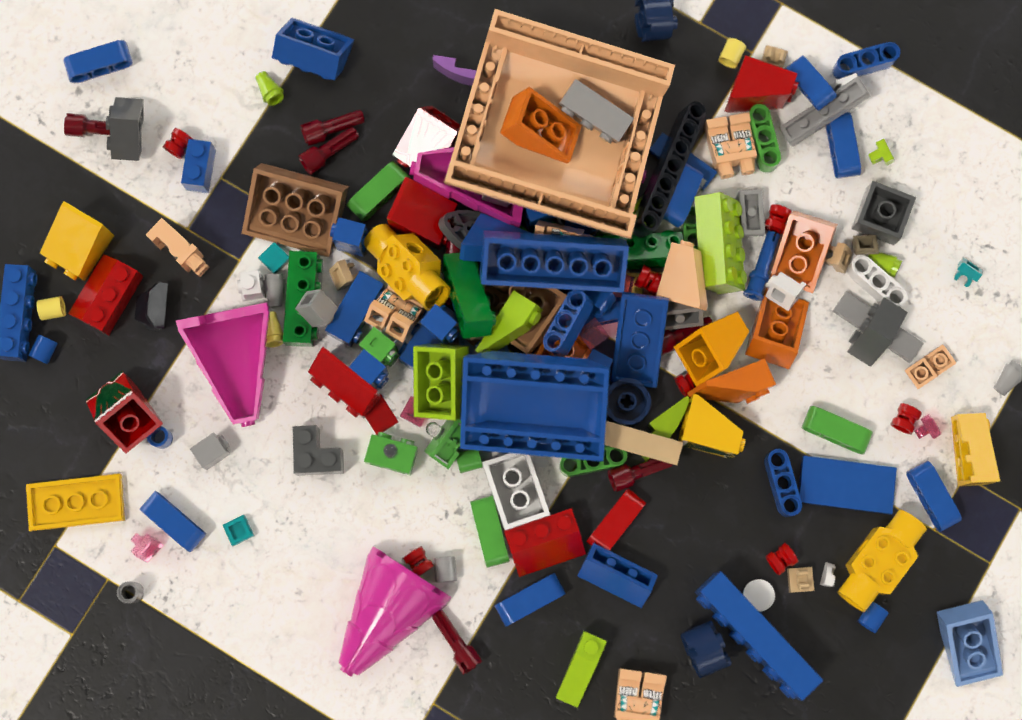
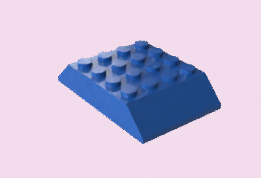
M498 351L464 356L460 449L603 461L610 368L589 359Z

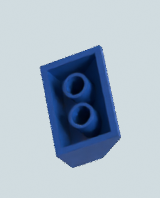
M291 18L275 35L272 59L278 60L284 65L298 67L304 72L321 75L322 78L327 80H336L343 71L354 39Z

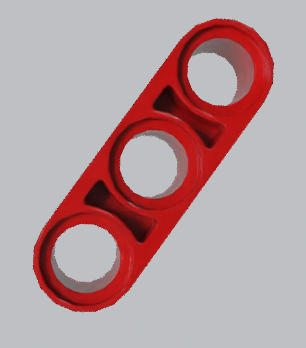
M628 488L586 542L591 546L595 543L610 551L645 506L646 502Z

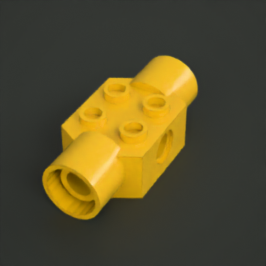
M387 224L377 225L369 231L365 238L364 246L377 259V273L404 301L416 299L427 311H430L435 304L441 307L447 301L451 289L440 277L441 260L414 233L398 235Z
M899 509L886 528H873L845 566L850 576L837 593L850 605L864 613L878 594H891L918 558L914 546L926 532L927 528L913 515Z

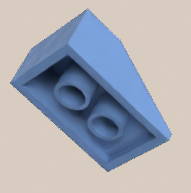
M983 600L937 611L941 637L957 687L1003 676L994 615Z

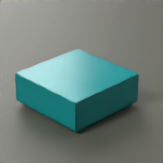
M275 242L258 257L273 274H276L289 262V256Z
M244 514L222 525L233 547L255 536Z

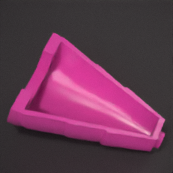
M454 147L419 152L417 160L411 162L409 175H414V181L447 199L453 198L475 211H479L509 225L520 227L522 206L510 203L508 207H503L482 200V194L444 183Z
M268 302L176 320L178 332L196 359V364L212 387L211 391L233 425L241 423V427L255 425V420L259 419L265 381L263 372L270 316Z
M373 546L366 558L351 620L347 623L339 658V664L342 665L340 670L350 677L353 674L359 676L392 652L394 646L417 631L418 627L429 620L436 612L446 607L452 597Z

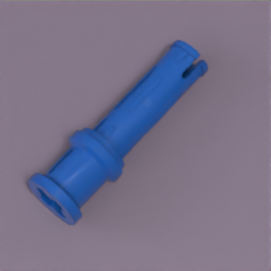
M773 231L766 232L755 270L750 272L748 287L743 292L745 297L752 300H763L764 296L762 293L765 284L770 279L768 271L781 237L778 233L774 236L775 232Z

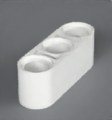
M859 255L849 263L847 273L850 278L877 302L880 303L884 297L891 301L890 294H895L899 299V303L894 304L901 307L906 303L908 295L905 289L869 257ZM855 263L862 264L864 272L857 271ZM873 278L880 280L881 288L873 285Z

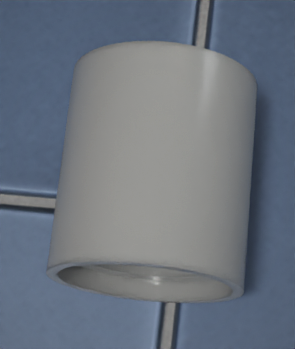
M455 557L434 558L436 582L457 581Z
M123 582L117 589V596L123 603H137L144 595V589L138 582ZM129 586L135 588V596L132 599L126 596V589Z

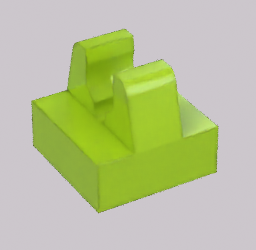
M884 139L876 142L878 149L868 154L873 165L883 160L886 166L895 162Z

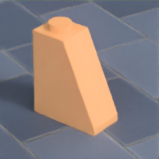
M681 240L680 244L672 242L656 296L669 298V301L707 311L708 305L701 251L693 248L694 244Z

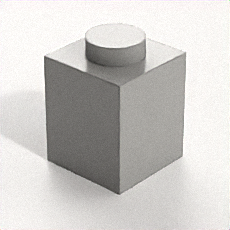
M321 289L306 291L295 309L312 327L327 326L333 321L338 307Z
M215 433L210 434L190 448L201 467L205 470L210 469L230 455L227 450L230 446L222 435L218 437Z

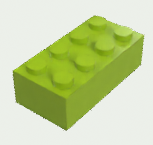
M721 192L696 196L697 245L702 256L705 289L717 294L745 291L747 275L743 265L745 251L742 248L744 231L740 221V216L742 215L741 204L738 200Z

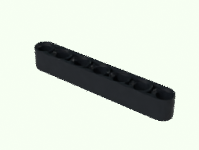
M699 101L691 102L678 113L635 214L637 216L633 234L639 238H644L657 230L663 220L706 117V108Z

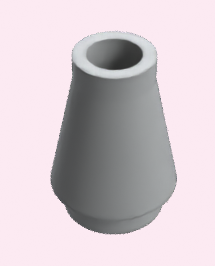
M265 274L263 284L269 307L282 306L286 282L283 279V274Z
M1015 361L1006 364L993 388L1005 396L1022 381V366Z

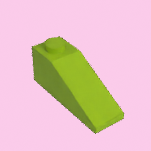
M513 290L496 317V325L492 327L491 336L483 337L475 351L483 353L500 350L531 330L532 326L539 322L543 309Z
M583 631L555 698L578 708L607 641Z

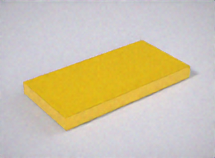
M122 474L26 484L29 531L31 532L125 521Z

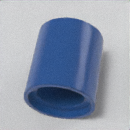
M38 334L28 356L48 364L58 343Z
M160 426L147 437V440L151 445L159 449H165L171 445L173 435L168 429ZM163 431L165 434L164 440L161 443H156V434Z
M872 602L866 612L862 613L858 623L871 632L876 633L889 613L878 604Z

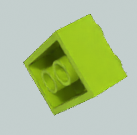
M430 343L413 346L414 417L444 420L461 419L463 357L469 355V346Z

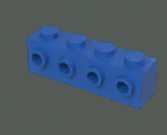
M5 264L0 303V359L27 361L30 349L29 334L32 329L31 316L35 304L34 289L37 284L36 271L28 265Z

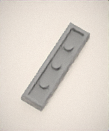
M858 76L835 91L837 98L818 111L814 106H811L779 127L791 147L871 97Z
M846 291L832 312L859 329L864 319L870 317L867 315V312L871 307ZM899 328L888 349L908 363H911L924 343L902 328Z

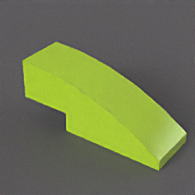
M684 397L650 422L648 427L653 432L651 434L670 439L686 412L690 401L689 397ZM642 456V458L645 461L649 459L648 457Z

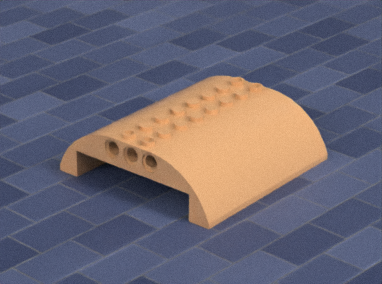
M495 9L444 183L630 239L637 216L633 212L663 96L670 86L675 65ZM575 79L634 118L620 141L617 143L612 141L611 144L599 137L601 133L593 128L590 131L582 126L569 163H564L519 147L500 134L513 96L531 87L561 110L562 106L559 103ZM574 115L573 118H572V119H574L576 122H578L579 124H580V122L582 121L581 119H579V118L576 117L575 115Z

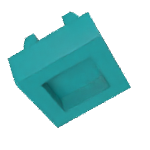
M963 257L958 263V271L955 273L954 280L957 281L960 276L965 275L968 279L964 286L968 287L971 285L972 279L977 282L981 278L983 269Z

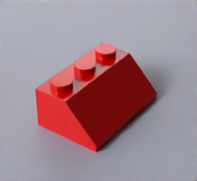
M103 254L68 314L109 336L144 276L121 261Z
M325 347L321 348L308 370V373L312 376L310 381L320 389L322 386L326 387L330 391L327 395L337 403L343 401L348 405L346 410L355 418L360 415L364 419L381 398L379 392Z
M572 508L504 531L519 577L586 555Z

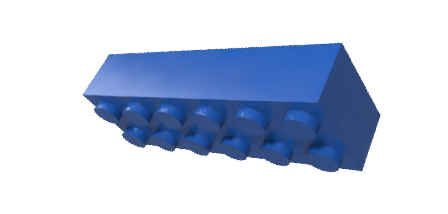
M483 230L480 281L483 285L624 293L629 246L625 239Z
M722 572L712 574L695 591L698 596L696 601L704 609L710 608L714 613L712 618L721 627H727L731 631L729 636L738 645H744L748 649L745 653L754 662L757 661L764 666L762 671L769 679H774L781 684L779 689L786 697L803 701L823 681Z

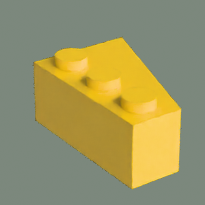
M986 413L957 414L952 416L951 424L958 486L988 485L999 482L1000 477L990 436V422L986 417Z

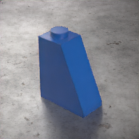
M480 213L461 243L459 259L481 262L483 230L530 232Z

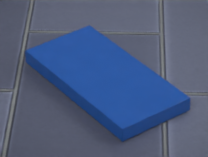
M630 292L622 293L611 382H616L622 378H632L640 381L644 387L657 388L669 298Z
M802 456L799 482L801 502L891 515L893 514L897 468Z

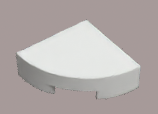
M825 562L820 585L826 587L834 586L836 577L833 575L836 569L834 564Z

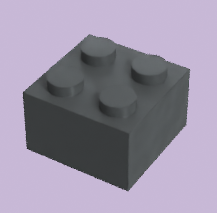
M872 181L865 190L851 229L865 235H876L878 240L895 245L903 235L916 197Z

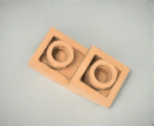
M942 344L904 371L916 388L920 389L955 365L956 361Z

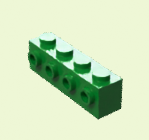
M672 230L663 231L662 233H651L644 238H639L632 234L630 239L607 234L594 236L626 240L629 246L626 270L642 269L644 265L649 268H664L671 243L680 244L681 240L684 241L682 232H673Z
M289 251L283 343L286 346L314 347V341L318 340V327H312L295 309L306 291L322 290V283L318 282L319 273L323 272V259H320L317 252Z
M460 253L444 254L442 273L445 283L451 289L450 299L463 339L491 336L492 327L496 325V316L494 311L491 312L490 297L488 294H485V285L481 284L478 262L463 261L459 259Z

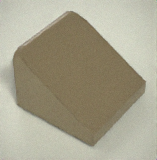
M853 236L852 250L855 255L879 254L877 236Z

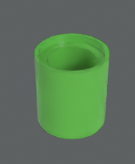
M479 450L458 452L460 454L456 459L460 474L483 468Z

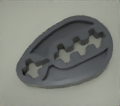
M470 210L449 212L440 218L439 228L446 238L461 250V243L469 232L467 229H471L480 212Z

